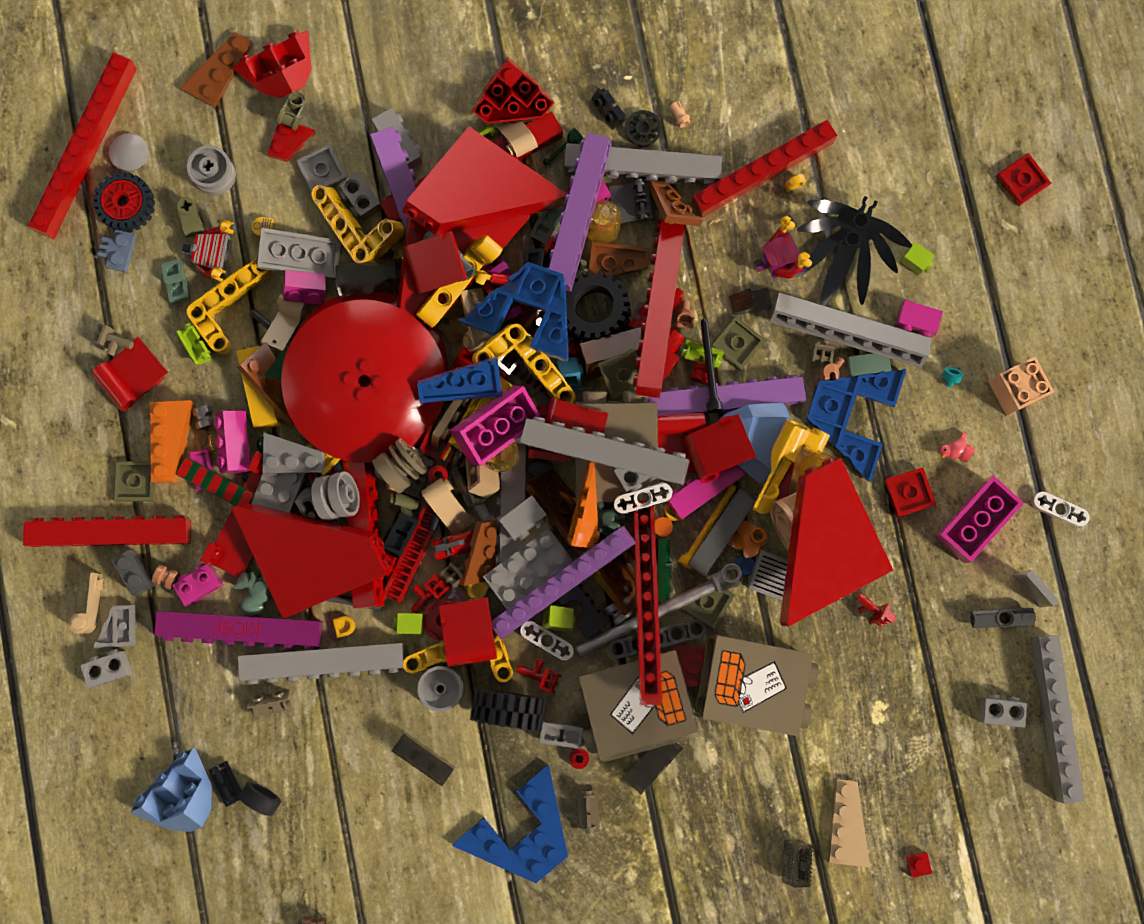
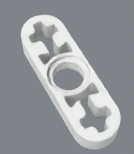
M661 482L640 488L634 492L629 491L619 494L614 500V506L619 513H628L668 501L672 497V489L667 483ZM660 487H664L665 490L668 489V492L665 494L666 497L656 495V500L652 501L653 497L649 490L653 489V492L657 493L660 491ZM641 492L649 495V500L643 504L637 500V496ZM630 495H634V501L637 506L633 507V503L626 504L627 508L623 509L622 506L617 504L620 503V499L624 498L625 501L631 500Z
M1047 492L1036 493L1031 499V504L1036 510L1072 526H1084L1089 521V513L1085 509ZM1044 497L1043 501L1052 504L1050 506L1047 504H1043L1040 506V501H1038V498ZM1057 504H1062L1065 507L1063 515L1056 513L1055 507ZM1070 513H1072V514H1074V515L1080 513V517L1083 518V520L1077 522V518H1076V517H1074V516H1072V515H1071V516H1068V515H1069Z
M527 621L521 626V634L525 639L561 660H568L573 656L574 649L570 643L550 631L542 629L535 622ZM530 625H533V630L539 633V629L543 630V633L538 638V642L533 640L536 637L535 635H526L525 626L530 627ZM544 635L552 636L553 644L551 646L545 647L542 645L541 639ZM557 639L561 641V643L558 644L559 646L563 648L565 646L569 647V656H560L561 651L558 649H556L555 652L551 651V649L555 646Z

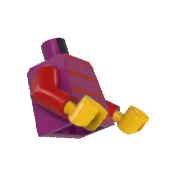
M784 216L781 219L780 224L782 228L779 227L768 242L762 246L763 258L754 261L757 272L768 269L772 278L791 279L798 273L804 272L803 266H811L812 261L808 259L810 255L806 252L799 253L790 232H786L787 230H793L795 227V223L790 221V217Z
M500 254L484 269L485 271L479 270L474 279L481 285H484L488 279L490 283H495L500 288L509 281L508 278L513 275V272Z

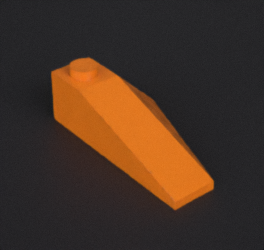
M588 461L567 540L572 546L593 548L594 543H598L600 532L598 531L595 463Z

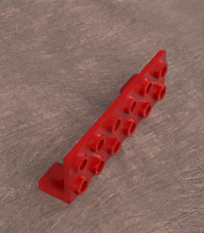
M257 451L247 470L252 472L244 485L245 489L253 493L256 492L263 475V454ZM232 510L216 542H209L200 561L214 565L239 578L242 573L246 572L254 556Z

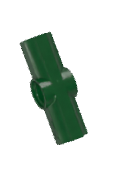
M655 539L658 600H670V579L672 576L670 540Z

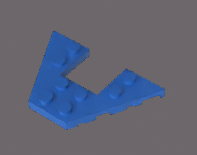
M527 262L517 273L508 278L509 281L500 288L497 287L486 296L483 302L478 303L472 312L466 317L459 319L461 324L495 335L498 333L513 301L542 310L545 314L530 344V348L565 362L569 361L566 281L562 273Z
M907 369L822 380L817 383L806 420L814 428L830 435L828 442L868 482L872 480L883 443L845 431L856 396L895 407Z
M548 764L516 790L541 822L537 828L513 848L509 849L484 817L456 840L452 846L534 883L540 881L568 857Z

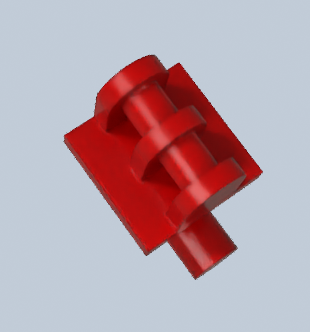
M434 574L424 584L428 589L427 592L418 584L412 588L420 598L410 608L414 613H417L433 596L439 599L450 589L449 586L446 587L443 584V580H439L437 574Z
M861 592L856 595L855 598L863 604L858 607L859 613L864 614L870 611L873 613L868 622L870 625L876 623L878 626H883L884 624L896 621V615L889 609L891 606L889 603L877 607Z
M537 658L533 670L522 665L518 666L517 673L540 681L538 688L555 694L554 688L556 685L558 686L557 680L562 675L549 669H545L544 674L540 673L545 661Z

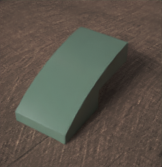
M556 208L543 211L529 236L547 245L550 236H553L560 224L561 213L565 212V210Z
M181 259L162 263L163 278L167 285L171 305L191 300Z
M873 353L847 357L850 377L892 371L890 358Z

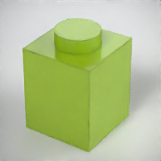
M915 242L900 262L919 276L923 271L927 272L933 265L931 260L935 255Z
M549 606L543 610L542 629L566 632L572 629L575 624L573 608Z
M398 613V616L394 617V629H397L398 634H423V614Z

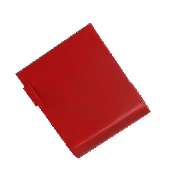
M452 231L403 247L418 294L467 280Z
M136 337L132 341L134 342L132 349L124 348L109 363H101L91 372V376L120 411H125L134 405L153 386H157L164 380V376L169 373L140 337Z
M551 397L545 423L552 425L553 421L565 424L564 428L572 430L573 426L585 429L584 433L592 435L593 431L604 434L609 413L573 404L565 399Z
M704 413L657 415L658 448L665 449V453L673 455V452L685 454V459L689 460L687 473L696 472L684 438L688 434L706 427Z
M739 414L719 419V422L692 432L684 438L685 445L701 483L712 482L719 477L720 471L757 457Z
M488 597L439 606L448 667L498 659Z

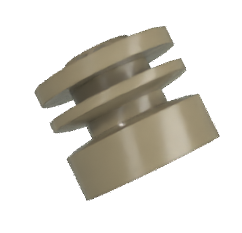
M399 438L395 441L397 448L394 445L389 446L392 457L382 452L373 460V465L392 489L402 493L411 485L408 475L417 480L419 478L417 471L420 474H424L427 472V468L414 448Z

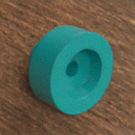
M945 367L942 378L946 380L945 385L947 387H952L954 383L961 382L964 374L959 369Z

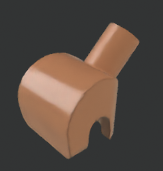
M689 300L682 302V309L677 313L675 327L694 328V315L690 310Z
M837 357L834 363L823 366L818 374L820 381L829 380L830 376L832 380L839 379V368L844 363V359Z

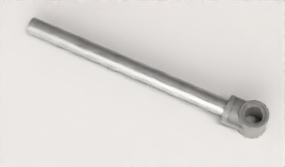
M727 564L722 570L712 574L711 580L658 605L659 618L716 590L721 593L730 588L740 586L743 582L741 568L736 564ZM730 572L738 574L733 580L727 578ZM637 616L576 645L580 656L582 657L637 630Z

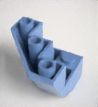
M784 403L749 404L723 416L739 414L757 457L742 462L738 466L762 485L767 481L771 473V451L786 419H791Z
M194 748L185 752L182 751L175 761L164 772L160 773L155 781L134 800V807L130 813L168 830L192 832L202 828L211 812L212 785L197 751Z

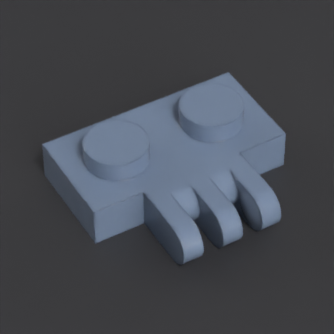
M115 230L113 239L100 237V241L107 243V245L99 244L98 249L104 250L105 253L97 252L96 256L107 259V269L127 273L137 236L134 233Z

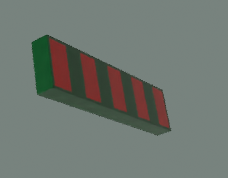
M187 457L184 458L176 472L177 476L234 506L241 503L251 504L255 493Z

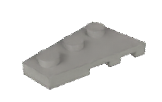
M264 433L263 473H324V452Z

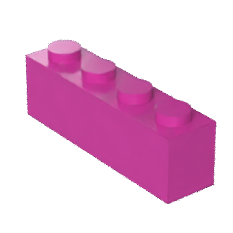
M735 465L720 471L719 477L709 483H701L699 478L695 480L692 477L684 483L685 488L680 491L678 489L672 491V497L666 501V504H668L678 520L681 521L742 478L746 472L740 466Z

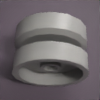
M210 145L202 146L193 151L188 158V175L199 190L205 194L214 196L224 194L235 183V166L220 148Z
M343 471L334 473L331 476H321L314 480L311 491L312 502L321 519L331 521L339 517L354 516L357 513L360 502L359 491L356 482L348 472Z
M436 666L428 669L421 676L418 682L417 693L420 701L426 708L432 711L444 712L454 708L461 701L464 695V682L462 676L455 669L448 666ZM438 685L444 686L443 692L437 691Z

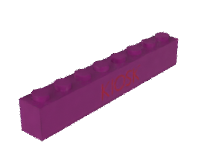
M157 611L154 636H161V641H173L174 637L181 638V642H194V639H202L201 643L214 644V640H222V644L234 645V641H242V646H254L255 642L262 643V647H275V644H283V648L295 649V645H303V649L315 650V646H321L323 622Z

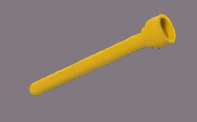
M732 484L728 487L689 551L685 552L684 555L681 554L677 562L690 570L692 569L687 564L736 491L735 485Z

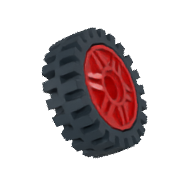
M119 172V175L113 173L111 178L106 176L104 178L106 181L104 183L100 181V188L96 187V195H93V200L95 201L93 207L95 208L96 215L105 225L113 230L133 232V229H141L140 226H145L147 224L146 220L150 221L152 218L151 213L154 214L155 211L153 208L155 206L153 198L155 197L152 190L140 177L129 172L127 174ZM128 199L127 203L121 206V202Z

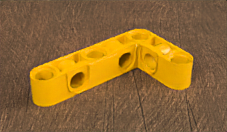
M316 185L312 189L311 196L313 201L356 263L373 265L404 234V226L401 222L383 219L365 236L362 227L351 211L346 208L342 198L334 188Z
M488 235L476 239L462 255L475 268L473 276L464 282L460 281L435 289L416 315L433 328L481 267L493 262L502 252L503 248ZM440 293L446 297L444 304L438 301Z
M257 258L207 291L187 308V315L195 325L198 333L208 343L210 348L219 355H227L231 351L232 345L224 331L215 322V315L227 306L233 305L247 295L248 291L273 275L274 271L272 270L260 272L259 268H256ZM230 287H235L232 294H227V290ZM197 310H202V314L199 317L195 318V312ZM224 341V346L221 349H217V343Z
M509 324L491 337L473 354L472 362L474 364L479 362L478 357L482 353L487 356V359L498 356L499 360L514 349L523 359V364L535 379L540 381L547 389V394L551 397L560 398L561 393L566 391L568 394L567 400L571 403L575 400L574 391L546 354L530 348L533 338L519 324ZM512 328L518 330V337L515 339L510 336ZM539 359L543 362V368L540 371L535 368V363Z
M495 632L494 640L498 659L489 660V666H491L496 680L507 682L513 676V669L505 645ZM444 641L407 656L403 661L404 670L412 674L446 663ZM412 658L418 661V667L415 670H411L408 667V661ZM501 667H506L509 670L508 678L502 679L499 677L498 670Z

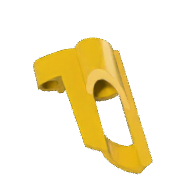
M786 419L771 451V473L752 510L760 514L769 513L779 495L778 486L791 463H795L802 447L820 455L830 435L819 429H811L806 425Z

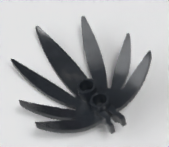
M864 196L859 210L834 201H807V204L823 213L838 215V217H826L808 222L798 227V232H820L840 226L841 229L825 239L810 253V258L808 259L812 261L811 266H803L804 272L798 273L795 276L798 277L815 267L831 253L841 240L843 241L829 267L821 294L820 305L825 306L843 282L851 267L857 248H860L857 263V289L860 304H864L871 272L869 240L873 241L883 262L894 273H898L894 255L880 234L903 247L911 248L912 244L895 227L879 218L871 216L872 209L876 207L878 201L874 200L873 205L869 206L867 213H864L868 199L866 196Z

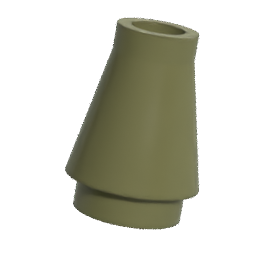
M391 492L389 508L393 509V511H399L402 506L408 510L417 511L419 499L402 493Z

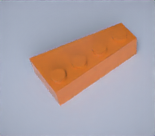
M191 400L150 402L152 483L157 485L178 484L179 476L176 475V472L184 459L183 454L187 447V437L192 426V410L197 405Z

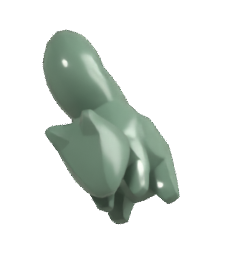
M597 502L599 532L603 536H610L620 528V524H625V521L622 519H625L628 513H619L615 506L613 508H606L604 502ZM621 502L617 504L618 506H622L623 509L627 508Z
M244 572L240 575L234 589L247 588L249 595L242 600L241 609L246 616L256 617L264 608L262 603L266 602L272 594L263 575L259 578L257 572H251V576Z

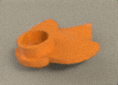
M742 521L736 530L738 534L730 539L728 545L735 550H743L744 558H752L759 553L760 547L767 543L768 534L763 528L755 527L750 521ZM759 535L761 540H755L754 536Z

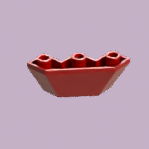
M296 30L287 35L289 39L277 45H274L272 42L263 46L264 51L252 57L247 54L239 58L240 63L233 66L234 70L262 94L282 98L305 86L312 69L307 30L302 33Z
M507 56L483 89L472 112L487 124L543 118L555 102L525 70Z

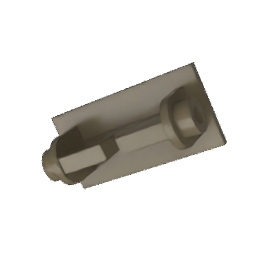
M277 690L268 695H254L249 698L247 704L250 715L258 717L270 714L269 707L271 706L273 713L288 711V708H292L291 700H288L290 691Z
M598 789L577 790L579 833L592 834L600 832Z

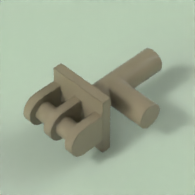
M99 323L97 324V331L93 333L95 337L90 341L107 348L106 354L111 356L115 355L118 345L128 349H132L134 346V342L115 336L114 329Z
M820 338V344H815L811 351V361L819 360L820 363H832L834 346L839 347L840 343Z
M465 561L457 568L451 562L439 574L441 577L444 576L446 578L445 581L452 585V589L459 585L460 577H463L462 573L466 569L464 567Z

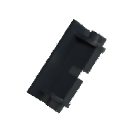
M598 88L591 100L604 117L606 123L614 130L618 123L622 124L626 121V114L619 105L612 107L616 101L609 93V90H605V88L600 90Z
M228 761L209 769L225 806L228 807L239 801V795L242 790Z

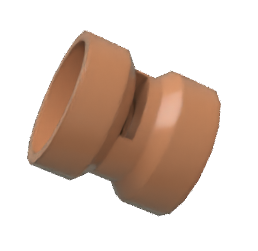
M160 564L153 574L152 583L156 585L162 584L166 589L172 591L174 589L172 585L177 583L176 579L180 577V572L176 570L170 571L166 566Z

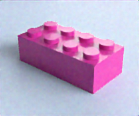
M512 385L502 392L501 397H495L452 428L450 432L469 464L482 466L522 436L526 419L533 420V416L539 418L541 416L524 386Z
M993 475L983 481L934 537L964 564L970 563L1024 502Z

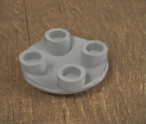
M131 133L122 134L111 143L109 157L113 165L120 171H133L146 165L148 162V147L140 136Z

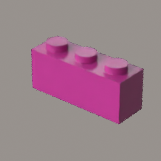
M221 411L215 414L213 423L217 433L215 446L218 448L217 467L220 470V474L245 473L249 471L247 470L250 464L246 411Z

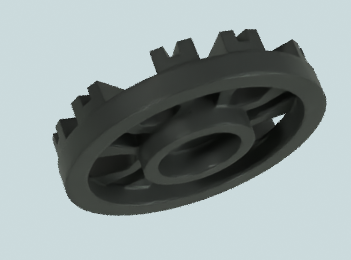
M639 110L631 114L625 126L629 141L640 147L651 146V144L655 143L660 137L662 125L657 115L647 110ZM640 114H646V119L641 120ZM650 116L653 117V119L650 122H648ZM657 122L658 127H651V124ZM629 123L636 126L635 128H628ZM650 135V136H652L654 139H652L651 141H649L648 138H647V136ZM639 136V141L635 140L634 137Z

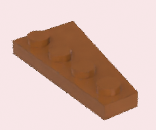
M235 32L180 87L181 91L215 108L237 72L233 66L240 63L239 58L248 54L253 46V42Z
M265 342L237 368L292 428L295 425L284 403L281 380L265 377V373L276 361L272 351Z

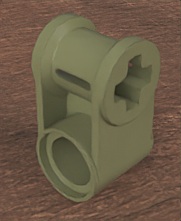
M293 92L288 96L279 112L277 124L282 123L292 127L294 131L297 130L306 103V98L302 93Z
M189 197L181 198L177 203V209L185 236L188 238L202 234L206 231V227L198 205Z

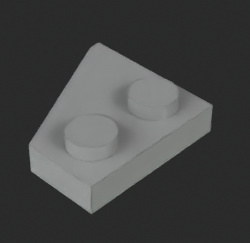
M135 605L112 606L108 619L102 626V632L94 643V648L135 646Z

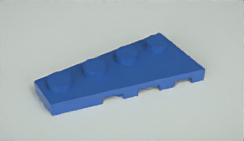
M498 356L419 380L417 386L420 403L501 397L502 388Z

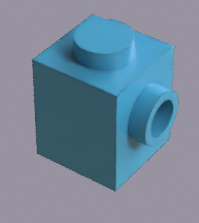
M570 357L568 362L560 359L557 360L558 371L571 389L582 387L580 376H584L582 364H578L577 357Z

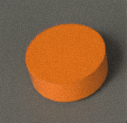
M666 517L656 519L655 534L658 537L669 536L673 530L671 520Z

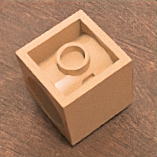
M1036 357L1016 365L988 381L1006 416L1054 393Z

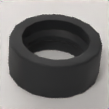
M247 782L239 795L242 803L265 816H273L281 803V799L275 793L254 782Z

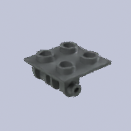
M636 179L635 183L609 186L614 224L653 219L648 181L642 182V179Z

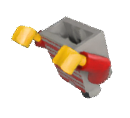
M223 220L219 226L206 230L202 234H197L194 244H183L182 253L184 255H191V262L195 265L196 270L207 279H216L222 282L223 279L220 278V275H226L232 239L226 233L233 234L234 231L229 229L234 224L233 222Z

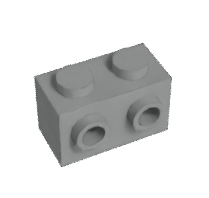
M531 495L499 521L514 541L517 539L521 541L530 534L528 531L535 526L537 529L546 522L544 518L547 517V514Z

